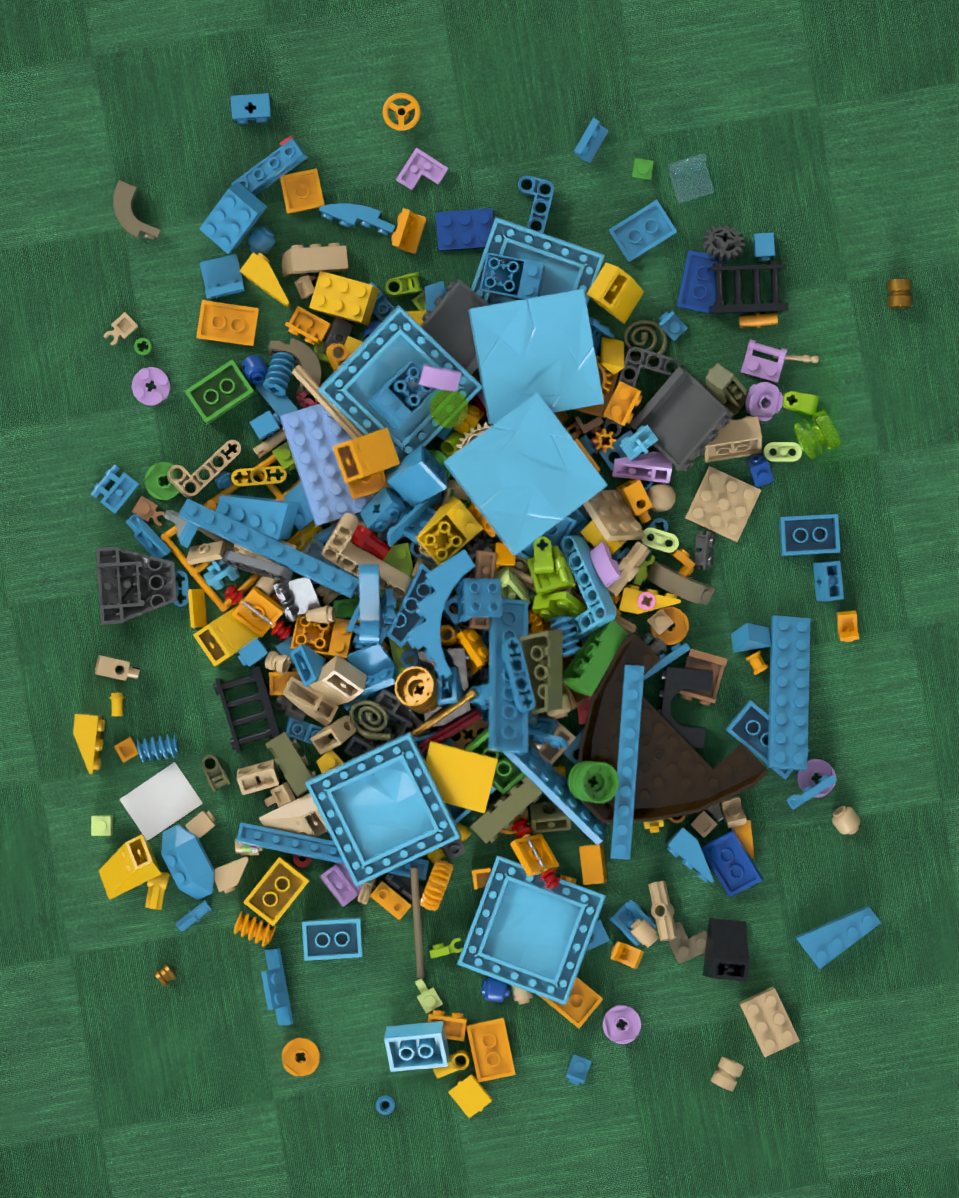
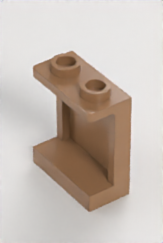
M690 649L684 667L713 670L711 691L685 689L678 692L681 694L680 698L692 701V697L700 699L699 703L708 706L711 703H715L728 659Z

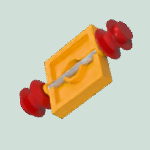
M237 584L234 586L230 585L224 592L226 597L224 599L230 598L232 600L231 605L239 602V605L233 610L231 615L261 638L270 627L273 628L272 636L276 634L279 636L278 641L281 639L286 640L292 631L289 630L291 626L285 627L283 625L284 620L277 622V619L283 614L285 609L256 586L245 597L243 596V589L240 591L236 589Z
M520 818L513 823L511 828L512 831H517L515 837L520 839L514 840L510 845L528 877L542 873L539 880L545 881V889L549 888V890H552L559 885L561 880L560 877H555L556 869L560 865L542 833L530 836L533 828L527 827L526 824L529 822L527 819L523 820V818Z

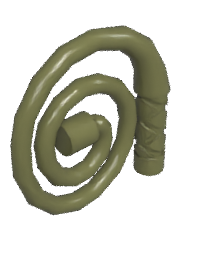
M639 320L631 323L625 329L623 339L626 347L629 349L632 346L628 342V333L634 326L640 324L655 326L663 337L662 347L657 353L661 355L665 353L668 344L667 334L656 322ZM648 326L635 328L631 334L633 344L639 347L644 346L648 341V332H641L642 342L640 343L635 340V335L642 330L649 331L653 336V342L645 350L652 351L657 344L656 332ZM638 350L632 351L634 353L640 354ZM630 356V358L636 361L640 356ZM651 356L648 360V363H653L654 361L658 360V358L656 356Z
M370 700L357 701L352 705L349 712L350 720L359 735L369 740H394L393 734L375 733L384 730L389 722L388 714L382 706ZM359 705H371L363 706L358 713L360 723L369 731L363 730L354 719V711ZM365 710H368V711L365 712V715H366V720H368V722H369L370 724H372V725H379L380 722L382 721V715H381V713L379 712V710H380V711L382 712L383 716H384V723H383V725L380 726V727H377V728L371 727L370 725H368V724L364 721L363 716H362V715H363V712H364ZM373 712H374V713L377 715V717H378V720H377V721H373V719H374V717H373Z

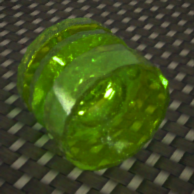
M824 410L811 415L812 425L806 419L802 420L803 427L799 422L793 424L796 439L802 450L811 460L816 458L814 449L819 455L823 454L821 445L824 444L829 451L841 445L836 429Z

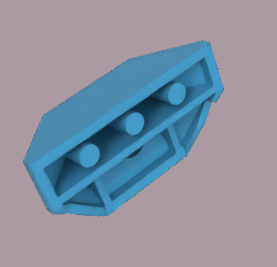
M179 824L164 831L161 855L177 887L196 900L214 892L215 870L198 837L187 829L182 828Z

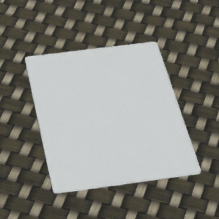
M175 762L120 799L147 841L202 804V801Z

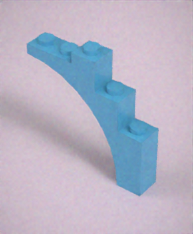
M465 549L426 574L427 579L424 581L429 589H435V592L416 604L418 606L416 612L421 619L425 618L427 621L407 633L409 636L407 641L412 648L416 647L418 650L425 646L426 650H424V653L429 660L433 659L437 664L434 668L439 676L444 675L445 678L453 673L446 662L441 645V619L446 601L453 588L465 574L475 567Z

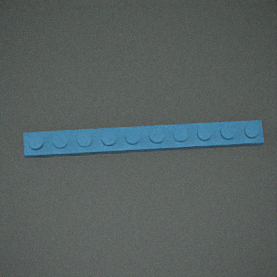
M188 498L178 514L179 518L281 566L287 567L349 598H352L359 585L358 578Z
M625 665L617 765L619 785L615 794L611 846L612 859L630 860L644 666Z
M240 822L237 843L344 864L334 841ZM417 858L387 873L411 878L410 867L417 866L419 880L425 881L429 861Z

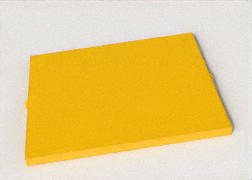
M430 741L426 764L445 803L485 813L490 790L493 787L492 782L498 759Z

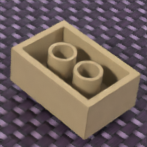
M773 986L738 1002L764 1057L799 1042V1038Z

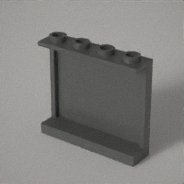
M457 279L449 283L446 287L448 291L444 296L440 295L436 299L434 309L432 311L428 310L421 318L423 322L420 326L472 375L478 368L468 309L489 306L490 304Z
M678 367L631 422L630 426L636 430L641 425H648L658 438V441L653 445L676 466L675 469L677 471L684 472L692 467L693 461L697 456H701L705 452L706 445L717 438L718 431L729 424L733 413L685 368Z

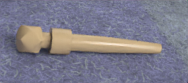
M786 355L785 360L817 364L819 357Z

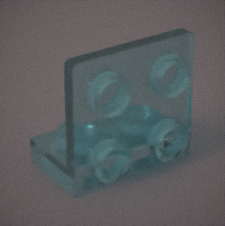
M705 153L668 164L667 170L679 204L714 193L713 184L706 165L707 158Z

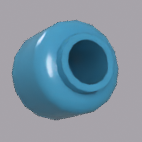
M265 226L255 228L247 240L250 245L249 250L256 255L259 252L264 255L268 254L276 243L275 234Z

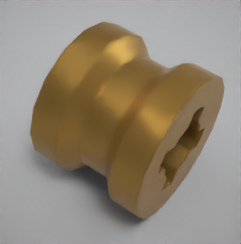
M167 963L163 965L161 970L154 972L164 987H167L171 980L178 978L174 970Z

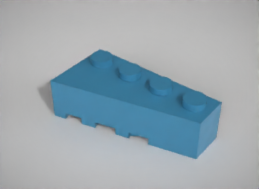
M233 494L221 495L216 512L267 536L282 540L289 539L291 536L300 502Z

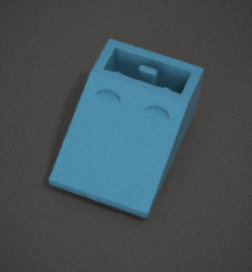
M487 252L479 290L516 300L539 297L546 266L540 262Z
M413 359L386 382L368 401L370 406L393 429L401 428L437 390V388L419 384L422 368Z
M680 826L666 842L669 846L667 850L676 858L680 855L683 858L681 862L690 870L695 868L698 871L696 875L705 883L708 880L713 883V877L698 840Z

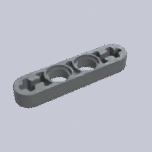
M227 550L222 558V561L231 567L286 583L290 582L293 571L287 567Z

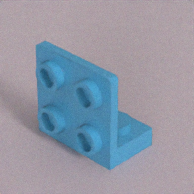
M236 254L200 262L206 289L205 294L208 300L245 292Z
M463 578L456 584L459 622H466L472 617L501 618L503 616L500 579Z
M374 643L347 655L349 662L367 675L365 689L361 693L363 697L396 683L399 668L381 643Z

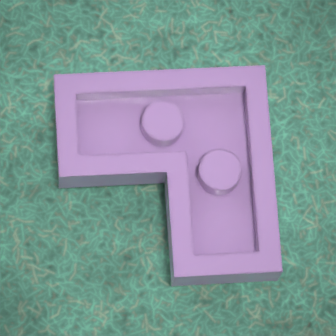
M416 148L396 178V181L411 191L422 175L439 185L449 168Z

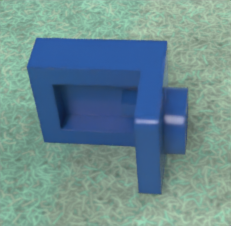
M764 454L754 455L746 460L755 487L774 481L769 462Z

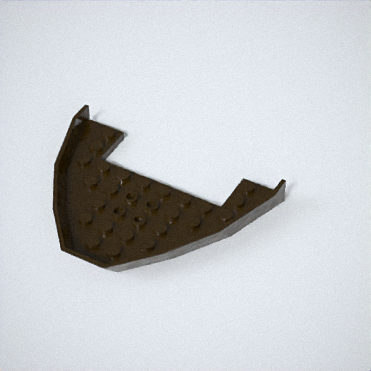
M635 632L619 646L591 700L580 744L578 763L582 761L607 763L617 772L625 665L644 666L645 675L661 660ZM642 695L633 822H651L700 812L754 787L769 773L767 768L742 743L713 769ZM615 796L604 803L581 801L602 823H613Z

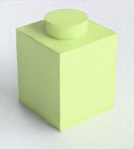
M113 815L91 816V836L113 835Z

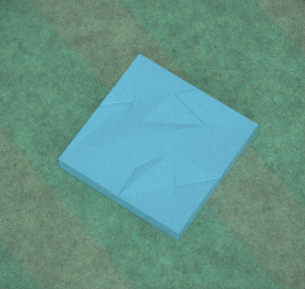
M495 217L471 290L490 305L517 301L516 299L479 290L488 252L544 263L546 267L540 296L584 289L586 305H588L590 298L586 294L599 274L605 254Z
M584 289L468 309L489 424L498 422L537 392L553 413L604 404Z
M398 305L318 388V391L363 434L367 435L388 428L398 459L401 461L421 444L425 447L482 389V385ZM411 359L422 369L425 364L440 369L447 368L462 372L457 392L437 389L406 423L398 429H393L368 403L369 399Z
M538 392L443 462L513 556L608 486Z
M411 732L305 782L356 887L461 838L455 821Z
M497 855L457 965L567 1005L606 895L563 879L559 881V885L552 890H549V888L545 889V881L539 880L542 873L528 877L522 864Z

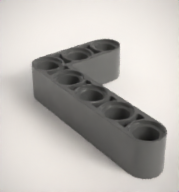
M630 347L626 352L624 358L625 367L620 370L616 386L621 381L635 388L641 367L671 376L674 372H668L667 364L675 362L677 368L681 367V365L674 358L639 347ZM633 350L640 352V358L636 361L630 358V353ZM651 356L658 358V364L654 367L648 363ZM628 368L634 370V376L631 379H626L624 376V372ZM606 417L603 428L606 429L611 423L615 424L617 430L611 437H617L622 425Z

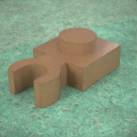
M141 496L132 512L147 522L153 518L156 525H163L158 521V517L160 515L164 516L165 512H157L158 505Z

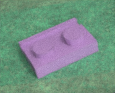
M337 863L320 875V878L342 907L356 898L362 888V885L355 886L345 864Z

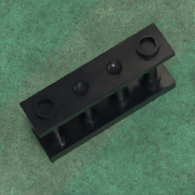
M769 261V265L724 266V263H713V267L707 268V272H715L716 302H714V305L709 306V314L788 311V303H782L779 293V270L785 269L786 264H780V261ZM760 270H771L772 300H770V303H763V300H761ZM724 271H734L735 301H733V305H726V301H724ZM741 271H752V304H745L742 301Z
M261 666L252 668L253 672L248 676L224 683L221 682V678L215 679L216 683L213 684L216 695L220 694L233 737L230 739L232 749H236L237 753L242 751L241 745L268 737L274 739L281 734ZM251 682L253 684L257 683L258 691L256 693L227 702L224 690ZM254 701H262L264 709H261V712L235 720L232 719L231 708ZM264 719V721L268 720L269 727L267 730L238 738L235 727Z

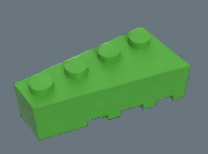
M612 620L591 633L581 646V649L577 651L562 672V681L574 692L592 697L628 632Z

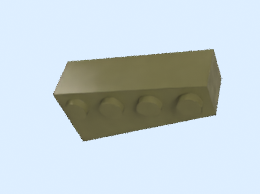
M563 629L518 637L522 645L535 698V707L532 709V713L536 714L562 709Z
M525 775L507 792L501 795L470 827L485 843L488 841L492 843L500 836L498 834L499 831L503 828L506 830L514 822L513 819L517 815L521 816L528 809L527 806L531 802L535 803L542 796V791Z

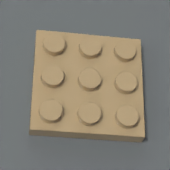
M709 466L685 519L738 542L761 490Z
M601 490L583 504L606 541L641 540L645 536L642 526L636 521L631 509L625 504L622 495L617 490Z

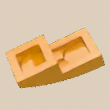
M747 820V824L732 827V830H735L750 857L754 859L751 821Z

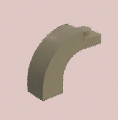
M119 180L113 196L114 212L119 223L130 235L137 239L140 238L141 233H144V237L153 241L155 238L160 239L162 235L160 229L140 222L134 215L133 203L138 193V188Z
M291 338L289 345L283 341H270L269 356H273L277 352L290 354L294 357L295 364L297 366L301 365L320 386L321 366L315 353L306 344ZM300 382L299 391L310 393Z
M656 561L650 565L647 571V580L674 595L696 604L708 605L715 590L711 585L688 578L669 566Z

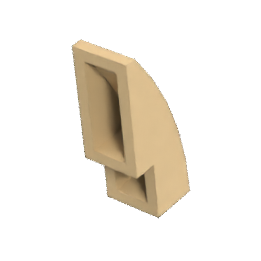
M292 676L282 693L300 710L325 726L331 723L339 707L323 698L324 695L309 686L304 687L301 681Z

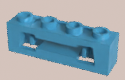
M291 139L232 182L231 185L233 186L239 182L254 196H257L280 179V177L307 159L308 155L298 141Z

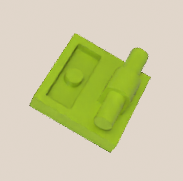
M559 546L552 547L554 573L534 574L533 557L527 559V565L537 596L575 587L569 564Z

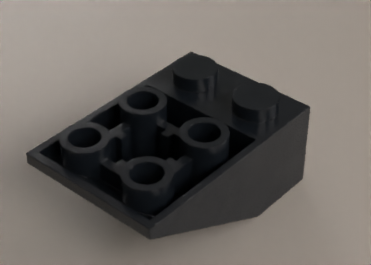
M709 918L703 976L714 979L747 981L749 954L745 921Z

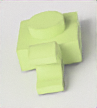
M422 978L415 981L416 986L421 994L417 995V998L426 1013L443 1004L434 987L428 989Z

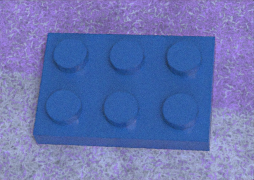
M493 208L435 212L438 252L485 248L494 223Z
M688 250L677 302L678 308L709 314V306L714 305V302H716L715 272H707V268L713 267V263H724L725 265V259L719 262L717 257L714 260L712 259L713 255Z
M734 829L701 846L704 856L729 897L763 880L761 873Z

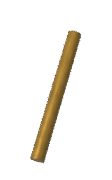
M474 688L471 689L458 702L451 703L412 731L415 737L420 736L477 695Z

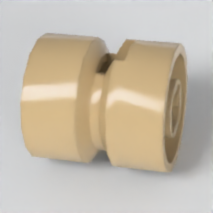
M722 1056L718 1064L719 1070L714 1072L710 1081L733 1092L737 1084L736 1077L741 1076L745 1067Z

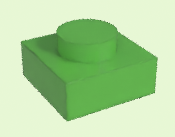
M635 158L632 178L651 181L654 161Z

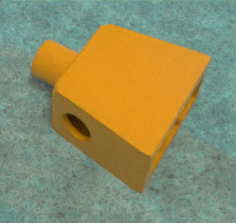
M630 479L616 487V490L622 495L625 504L631 509L633 516H638L642 524L652 519L648 509L653 506L640 480Z

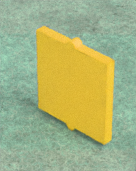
M472 1074L463 1081L460 1080L455 1087L448 1091L468 1118L478 1111L481 1112L486 1105L493 1101Z

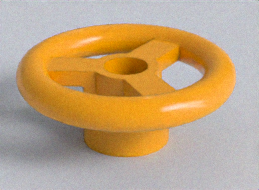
M396 93L390 96L384 103L382 111L386 124L398 131H406L413 128L421 115L418 101L407 93ZM397 99H407L411 103L407 106H397L392 102ZM389 108L394 111V116L398 120V125L392 122L389 118ZM415 108L413 120L404 125V121L409 118V111ZM404 110L405 114L399 115L398 111Z

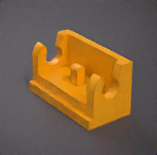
M603 843L580 846L583 885L607 882Z

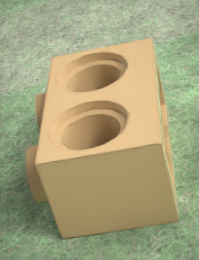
M273 759L238 769L237 781L242 795L278 786L280 775Z

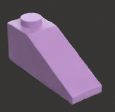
M661 452L639 454L632 460L628 457L619 458L614 461L612 476L669 483L672 462Z

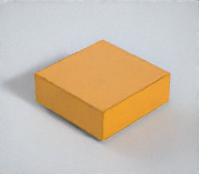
M132 737L114 746L123 763L138 755V749Z

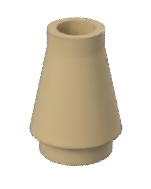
M326 605L313 610H307V622L325 624L335 622V608Z

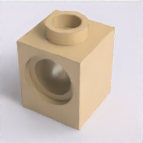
M203 810L185 826L200 839L216 825L214 822L216 818L210 811L206 812Z

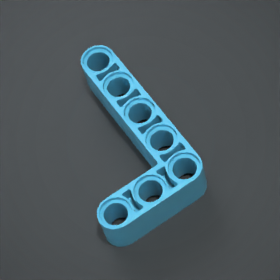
M566 535L561 540V548L588 606L587 611L569 621V624H575L571 631L577 632L573 639H582L612 621L616 617L617 611L607 587L601 581L593 565L590 550L584 537L581 535Z

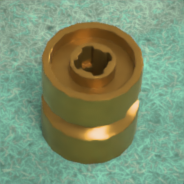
M911 279L887 280V292L891 294L887 299L888 308L913 307L912 296L908 294L912 291Z

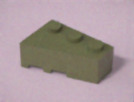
M717 363L708 371L705 377L706 387L733 413L730 417L733 419L745 405L748 391L734 374Z
M284 732L265 743L266 747L274 755V760L277 765L279 764L295 795L300 798L310 793L305 782L317 776L315 771H310L308 767L310 762L306 755H301L299 751L301 746L296 738L292 739Z

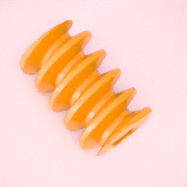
M241 911L234 926V934L241 931L242 938L248 934L249 941L255 937V944L262 940V947H265L270 943L277 926L270 930L269 923L264 927L263 920L256 923L255 916L249 920V913L242 917Z

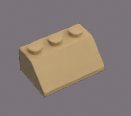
M747 416L739 420L731 419L727 426L722 427L718 431L717 438L706 445V450L703 453L705 463L761 454L762 434L758 417Z

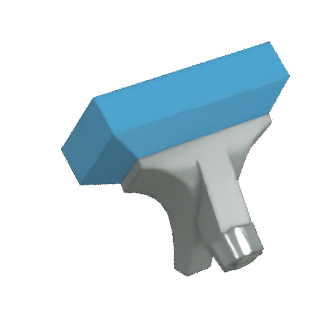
M167 510L164 518L175 523L180 545L188 548L199 526L179 518L178 512Z

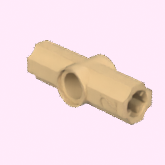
M635 542L627 555L618 562L621 577L607 587L610 595L617 597L627 582H630L637 574L638 567L650 552L642 543Z
M666 881L651 883L648 885L653 905L651 914L656 919L660 941L673 940L677 938L673 919L674 907L670 904ZM662 907L665 908V913L663 916L661 915Z

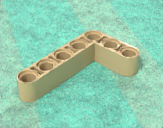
M351 513L344 514L329 537L322 551L323 556L359 577V564H379L380 590L384 592L385 588L393 589L396 599H404L411 586L412 579L405 573L350 543L349 540L359 520Z

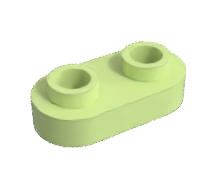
M771 442L764 447L763 454L771 462H795L802 456V448L795 442ZM770 449L776 450L775 456L770 455ZM789 449L795 450L794 456L789 455Z
M647 528L643 531L645 536L641 541L647 547L666 553L674 552L678 548L679 541L674 534L655 528ZM648 534H652L654 536L653 541L647 540ZM666 540L672 541L671 547L665 545Z

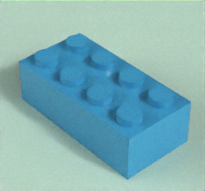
M749 700L724 730L768 766L769 715ZM771 768L785 780L793 771Z

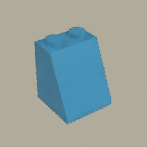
M421 444L403 458L399 465L392 467L386 472V483L392 490L395 489L399 493V497L403 502H408L411 506H414L447 488V470Z

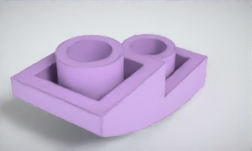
M424 364L419 384L457 392L462 372L447 368L440 369Z
M601 542L590 551L593 565L601 581L606 587H609L621 577L618 562L611 558L609 546L605 542Z

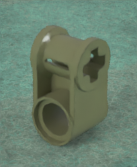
M214 754L206 755L201 765L213 792H216L218 788L226 784L230 785V778L219 758ZM206 759H214L216 766L208 768L205 763Z

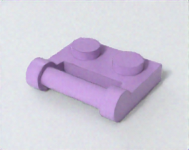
M750 339L741 373L778 383L787 350L762 345ZM753 351L779 357L778 362L753 356Z

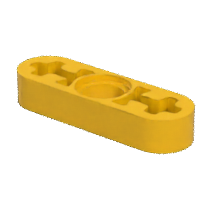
M281 466L237 469L231 475L233 484L238 487L281 484L287 479V472ZM278 469L281 473H284L280 480H277L276 477H270L271 481L267 482L268 473L266 470H270V474H275ZM251 471L250 478L252 483H248L249 479H243L242 483L235 480L238 473H241L243 476H249L247 472ZM257 471H262L265 474V478L261 482H257L254 479V474Z

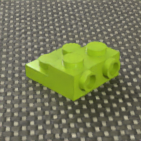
M564 591L535 596L532 609L534 614H539L546 623L552 625L555 622H550L549 619L565 615L576 618L587 611L588 607L569 592Z

